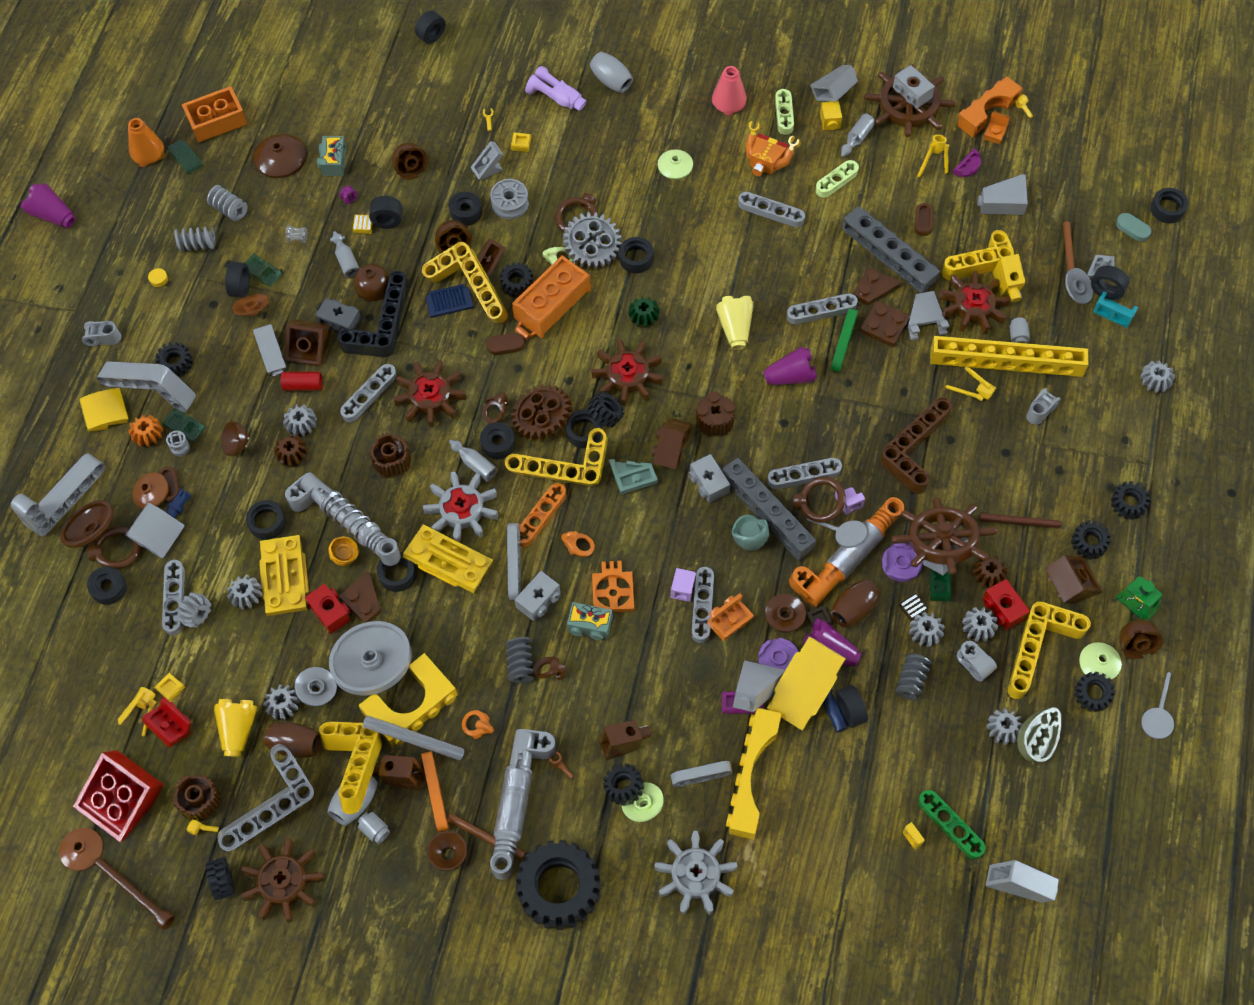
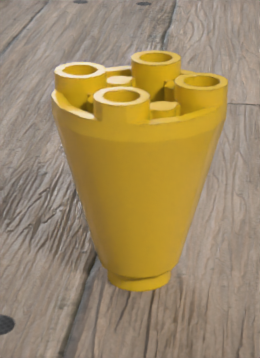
M219 699V703L214 705V712L221 749L226 757H241V752L244 751L257 712V706L253 705L251 700H240V704L232 703V700Z

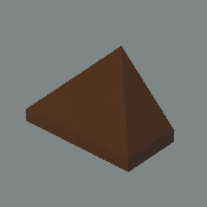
M491 238L488 239L477 254V258L488 278L506 248Z

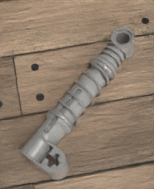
M306 473L286 490L285 497L293 511H303L316 502L320 505L323 513L328 517L332 516L333 521L339 522L341 528H346L348 534H353L354 539L358 540L360 545L369 547L381 558L383 564L392 566L400 561L401 554L396 541L381 533L380 527L376 523L371 522L370 518L364 516L362 511L357 510L355 505L350 504L339 492L332 491L314 474Z

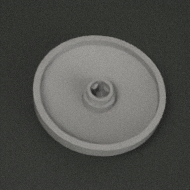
M371 621L359 624L345 632L334 644L329 657L331 675L337 685L348 693L361 696L381 693L394 686L407 672L412 657L411 646L404 632L391 623Z

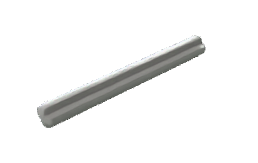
M366 716L364 719V728L457 760H461L464 755V749L371 716Z

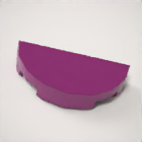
M974 148L958 164L952 174L959 177H968L977 173L981 166L979 152Z

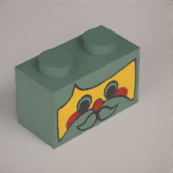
M322 136V143L319 144L320 158H317V167L321 169L322 176H344L347 148L344 136Z
M572 602L567 630L574 636L585 635L590 636L594 640H608L613 619L612 610Z

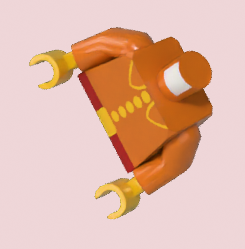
M753 121L749 123L751 132L748 134L745 147L747 158L750 159V166L753 167L752 173L755 176H761L763 172L773 174L776 170L787 166L795 153L794 149L800 146L801 141L798 139L796 144H792L795 137L791 136L788 140L789 147L786 143L760 133L755 135L760 129V124L758 122L757 128L752 129Z

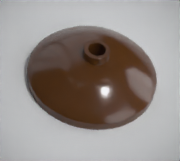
M275 134L265 138L257 145L253 153V161L257 170L263 175L271 178H284L295 174L302 168L306 161V149L301 140L295 136Z
M98 500L78 509L64 524L60 533L61 542L69 548H79L98 540L112 522L114 510L111 504L104 500Z

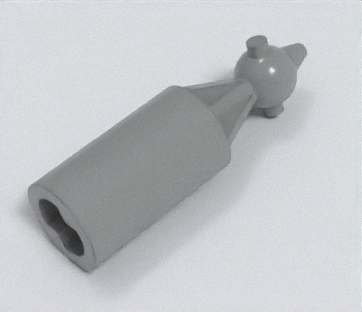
M863 114L848 133L847 144L841 148L842 157L849 155L852 147L860 145L873 128L875 120L871 115Z
M334 231L330 242L336 244L335 255L344 276L348 279L354 278L359 270V266L351 248L342 242L345 236Z
M449 440L451 449L454 452L460 453L463 463L475 473L480 474V477L485 481H490L496 475L498 468L475 449L464 448L460 441Z

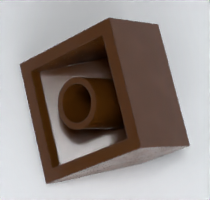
M297 319L286 324L284 360L321 366L329 343L330 325Z
M1064 555L1046 567L1048 578L1058 590L1057 595L1064 603H1076L1103 592L1084 557Z

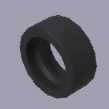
M1163 188L1155 194L1150 210L1157 220L1169 224L1176 223L1185 215L1188 208V199L1178 189ZM1171 200L1179 206V210L1167 211L1160 206L1159 201Z
M631 237L621 244L619 248V261L626 271L642 273L652 266L654 260L653 247L649 241L640 237ZM632 249H641L647 253V257L641 261H631L626 258L625 254Z
M230 262L225 275L226 292L230 297L245 298L250 285L249 267L247 263Z
M1106 265L1096 270L1091 280V288L1099 296L1105 291L1107 292L1105 298L1116 300L1124 296L1130 281L1124 271L1117 267ZM1103 279L1110 280L1117 286L1110 285L1103 281Z
M589 410L573 412L571 418L567 419L568 425H565L567 439L572 445L579 448H587L589 436L580 437L575 435L572 428L576 423L588 421L594 424L595 428L602 429L601 422H596L597 419H593V414H590ZM596 434L593 441L596 443L600 441L602 434Z
M262 500L249 508L246 514V523L250 532L256 538L269 540L282 533L285 528L286 518L281 507L276 502ZM266 511L275 512L277 521L273 526L267 529H259L255 526L254 521L259 514Z
M400 552L401 558L399 562L407 565L408 574L399 581L388 580L385 576V569L388 565L383 564L381 559L378 562V579L381 585L389 591H404L415 581V565L412 561L403 558L402 552Z
M853 685L836 691L838 707L848 726L854 728L868 721V714L858 690Z

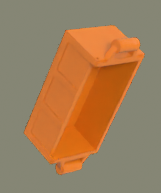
M564 256L557 259L512 303L514 319L519 322L515 332L522 335L526 340L536 335L543 338L548 329L574 306L586 292L589 293L591 291L590 275ZM522 325L525 326V327H526L527 329H529L532 333L530 334V333L527 332L525 329H523L521 326H522Z

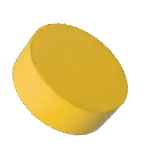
M157 268L149 273L148 279L152 286L162 287L167 283L168 276L165 270Z

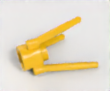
M943 135L933 136L928 153L917 175L918 177H921L932 153L940 154L942 151H944L945 173H948L949 144H946L947 139Z
M965 367V370L980 382L976 389L979 392L978 394L949 385L945 386L946 389L977 398L981 402L984 398L989 400L997 388L986 382L968 367Z
M141 687L133 701L118 718V724L121 725L135 706L142 709L148 706L147 713L152 711L157 703L153 700L155 694L151 690ZM145 724L143 726L142 731L143 737L146 736L148 727Z

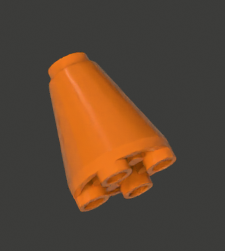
M134 118L130 120L128 124V148L131 159L141 167H146L163 159L165 148L162 140L141 119Z

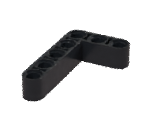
M395 271L389 277L377 332L344 329L339 332L338 341L344 353L376 357H389L393 354L408 292L405 273Z

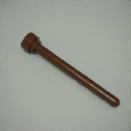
M102 858L95 860V865L155 917L156 925L162 930L171 926L175 920V915L169 910L159 909Z

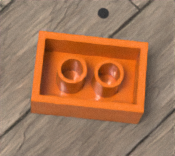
M231 86L182 104L198 143L247 125L243 109Z

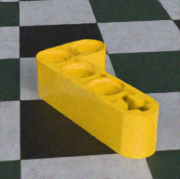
M996 230L991 235L988 248L947 257L942 269V276L946 280H950L954 274L961 279L972 276L973 271H977L978 275L993 272L1000 257L1014 254L1007 234L1004 231Z

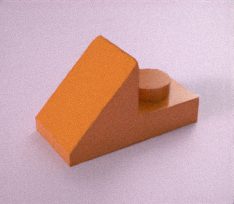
M995 111L992 112L983 139L1000 144L1011 116Z

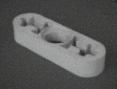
M721 761L672 773L670 777L673 787H682L731 775L733 771L730 761Z

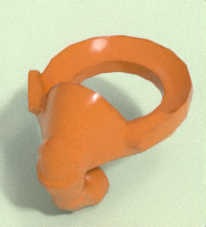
M570 531L564 533L561 537L571 555L588 557L594 552V542L585 534ZM578 539L587 540L590 544V549L588 551H581L576 546V541Z
M470 711L462 720L464 733L474 739H479L482 735L494 732V728L489 723V716L481 711ZM477 715L480 718L475 725L477 729L473 731L468 730L467 720L471 716Z

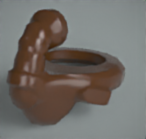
M499 393L495 397L486 399L482 409V416L487 423L500 422L503 419L506 406L508 405L506 393ZM492 405H497L500 409V414L496 419H490L488 416V409Z
M555 655L540 659L533 666V674L537 678H548L557 674V679L562 680L567 675V668L559 662ZM551 664L550 671L544 674L539 673V669L543 665Z

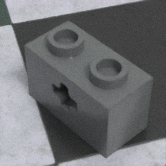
M325 298L315 315L318 323L330 325V330L338 333L344 329L356 330L362 321L359 310L354 306H346L337 300Z

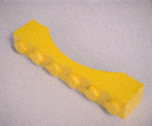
M758 708L755 714H751L749 726L752 727L751 734H746L744 746H748L746 754L742 753L740 761L743 771L742 774H737L735 786H739L737 794L733 793L730 805L734 806L733 814H728L726 826L730 827L729 834L752 840L755 838L760 813L751 793V773L760 754L768 745L776 740L782 713Z

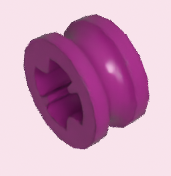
M345 186L340 191L339 197L346 204H350L357 198L358 194L351 186Z

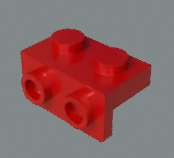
M165 697L160 699V704L157 708L142 717V722L169 748L190 734V719L183 715L176 708L175 704L169 702Z

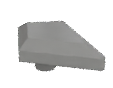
M1095 255L1087 274L1088 277L1093 278L1096 270L1101 266H1114V256Z

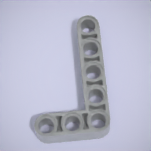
M106 362L97 376V380L108 387L156 390L174 408L181 412H187L196 397V394L168 367L161 364Z
M85 454L39 504L24 494H18L12 500L11 508L26 527L39 536H44L102 475L105 470V464L92 455Z
M277 744L273 746L270 751V757L288 787L220 830L217 839L223 850H234L312 799L314 795L313 787L285 745ZM278 751H286L284 759H275V754ZM291 768L297 769V774L293 778L286 776L287 771ZM300 787H308V792L305 795H298ZM281 799H290L289 805L287 807H280L279 802ZM263 811H271V816L268 819L260 818V814ZM244 823H252L253 827L250 831L244 832L241 830ZM225 835H232L234 837L233 841L229 844L223 843L222 839Z

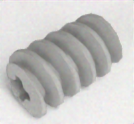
M215 185L209 191L207 202L211 207H214V209L229 217L232 221H238L245 216L248 206L242 199L228 192L220 185Z
M204 226L203 232L197 227L196 233L193 232L192 228H189V233H186L184 228L181 234L178 233L177 229L174 231L176 245L181 252H184L185 249L192 251L193 248L198 251L200 247L206 250L207 246L209 249H214L215 232L213 226H211L210 231Z

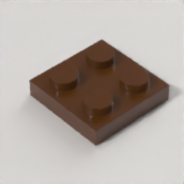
M876 301L860 328V333L894 348L910 320V315Z

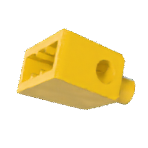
M1019 254L1000 257L993 270L994 278L999 280V292L1001 296L1009 295L1011 302H1018L1022 299L1020 291L1025 284Z

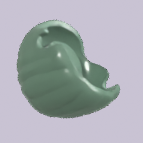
M747 514L736 520L732 528V536L742 549L756 551L767 542L769 527L765 519H758L754 515Z

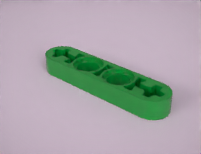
M848 309L830 369L839 373L841 371L858 310Z
M923 791L918 798L920 808L967 857L973 860L981 858L986 848L984 842L934 791ZM925 797H931L933 799L931 803L935 807L937 806V804L940 805V807L936 809L935 813L932 812L934 807L930 803H924ZM941 811L947 812L950 817L949 821L943 822L939 820L938 813ZM956 827L962 828L965 831V836L963 838L956 837L953 829ZM968 836H970L971 839L969 840V843L967 842L966 845H964L963 842H965ZM972 846H979L978 852L970 851Z

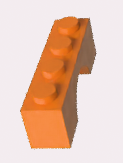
M1005 77L1002 81L999 80L992 89L986 90L981 98L974 100L970 107L963 109L959 113L957 126L973 138L985 128L987 121L985 111L992 107L1009 109L1015 104L1018 97L1021 96L1023 88L1009 77Z

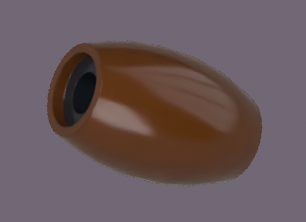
M868 579L854 583L836 600L831 610V616L844 628L858 623L876 605L880 596L879 589Z
M293 722L272 723L267 727L264 744L270 750L277 744H283L289 749L294 758L313 757L318 753L321 737L318 732L305 725ZM280 750L277 752L278 754L286 756V751Z

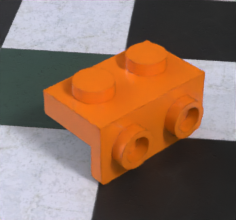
M741 593L735 597L733 595L724 602L725 605L720 608L717 606L709 613L710 618L707 624L722 641L726 640L754 617L750 610L741 602L743 597Z

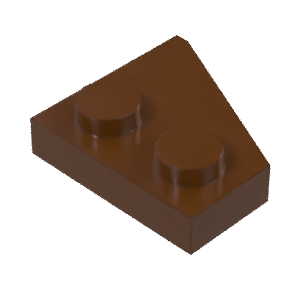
M869 267L852 294L856 296L857 301L870 305L876 299L886 296L890 290L898 289L901 282Z
M368 571L339 595V599L363 623L371 622L381 613L372 578Z

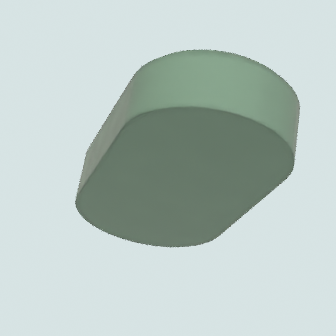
M1122 213L1118 216L1116 226L1119 230L1137 241H1146L1149 238L1151 228L1129 213Z

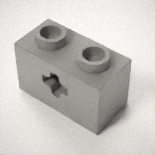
M711 454L690 464L689 477L693 483L696 482L701 497L706 498L708 503L730 493V483Z
M540 571L514 599L515 606L523 614L535 621L546 613L547 607L551 603H555L559 599L560 585Z

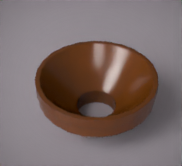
M230 421L225 425L222 432V449L227 456H238L247 448L249 435L239 422Z
M444 831L431 839L427 855L430 863L438 870L453 871L464 863L467 856V845L459 834L452 831ZM453 849L455 851L454 858L451 860L443 859L442 853L444 850Z

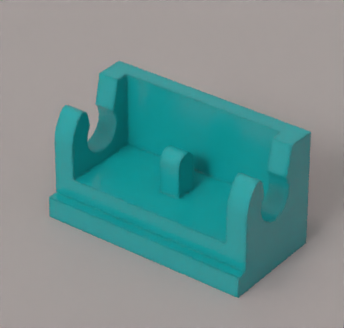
M1103 291L1093 313L1128 328L1138 307L1134 306L1133 310L1120 305L1105 298L1107 292Z

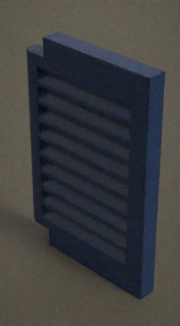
M464 284L428 292L429 296L425 297L431 318L474 308L469 287H464Z

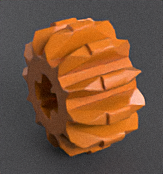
M142 414L140 419L135 418V423H130L129 435L135 444L138 443L140 447H143L145 444L150 447V443L157 444L156 439L162 438L163 428L160 425V421L151 415L146 417Z

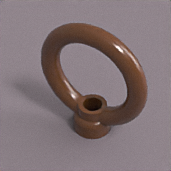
M584 193L582 198L572 197L560 203L555 212V221L559 229L564 232L565 227H568L562 220L563 211L568 206L580 204L582 208L590 211L591 216H594L595 212H597L594 206L596 199L591 194Z
M818 477L809 481L801 493H795L793 502L795 509H801L808 519L823 523L835 519L842 512L846 502L844 488L837 480L830 477ZM818 485H829L835 489L838 495L835 508L823 515L813 513L808 507L810 491Z
M112 527L107 529L94 542V545L87 546L90 561L96 560L103 567L123 569L138 559L142 547L133 541V551L126 559L117 562L105 559L102 551L104 541L113 535H126L130 529L127 527Z

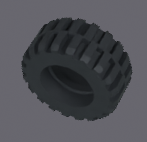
M553 840L547 841L548 845L544 847L541 844L536 846V851L533 853L529 851L525 856V862L521 861L519 873L516 875L517 895L524 912L536 924L539 925L541 923L547 929L557 927V930H564L565 926L573 928L576 927L577 922L581 921L583 923L587 919V915L589 913L592 914L595 910V904L599 901L601 890L599 870L594 859L590 858L589 852L585 849H579L578 844L572 842L569 845L566 840H560L558 844H554ZM554 867L569 868L576 873L579 879L577 894L569 901L560 904L545 901L538 891L540 877L547 870Z

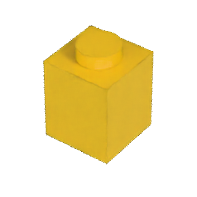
M839 101L821 102L820 117L823 130L841 129L842 114Z

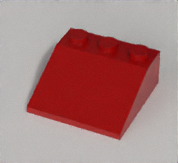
M118 750L102 752L73 807L119 842H123L154 804L164 784Z

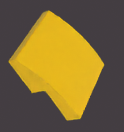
M120 388L99 391L80 398L88 432L107 430L108 425L128 423V416Z

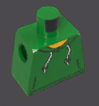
M1138 576L1115 599L1139 619L1149 620L1159 610L1163 595L1154 587L1151 581H1146L1143 577Z

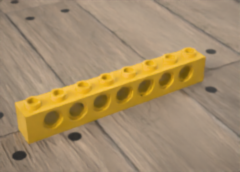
M934 336L931 345L930 364L1083 377L1088 367V349Z

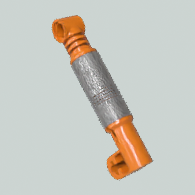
M895 497L886 500L872 518L863 522L868 531L865 541L856 547L847 548L841 546L838 548L834 555L824 564V569L818 576L807 567H797L789 578L791 588L810 605L817 607L839 582L846 580L853 570L884 538L886 530L899 518L904 510L903 502ZM888 507L894 508L896 513L890 512ZM809 580L811 584L805 589L803 585Z

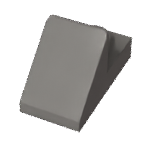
M490 141L473 163L471 169L479 180H483L503 170L498 161L504 154L495 142Z

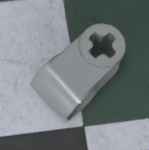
M89 321L84 324L85 336H83L82 342L88 346L114 345L121 340V334L112 321Z
M1044 388L1031 403L1026 414L1027 420L1035 425L1042 423L1049 413L1057 407L1061 398H1056L1047 392L1048 389Z
M973 641L964 642L961 649L957 652L959 663L979 682H982L997 669L995 661Z

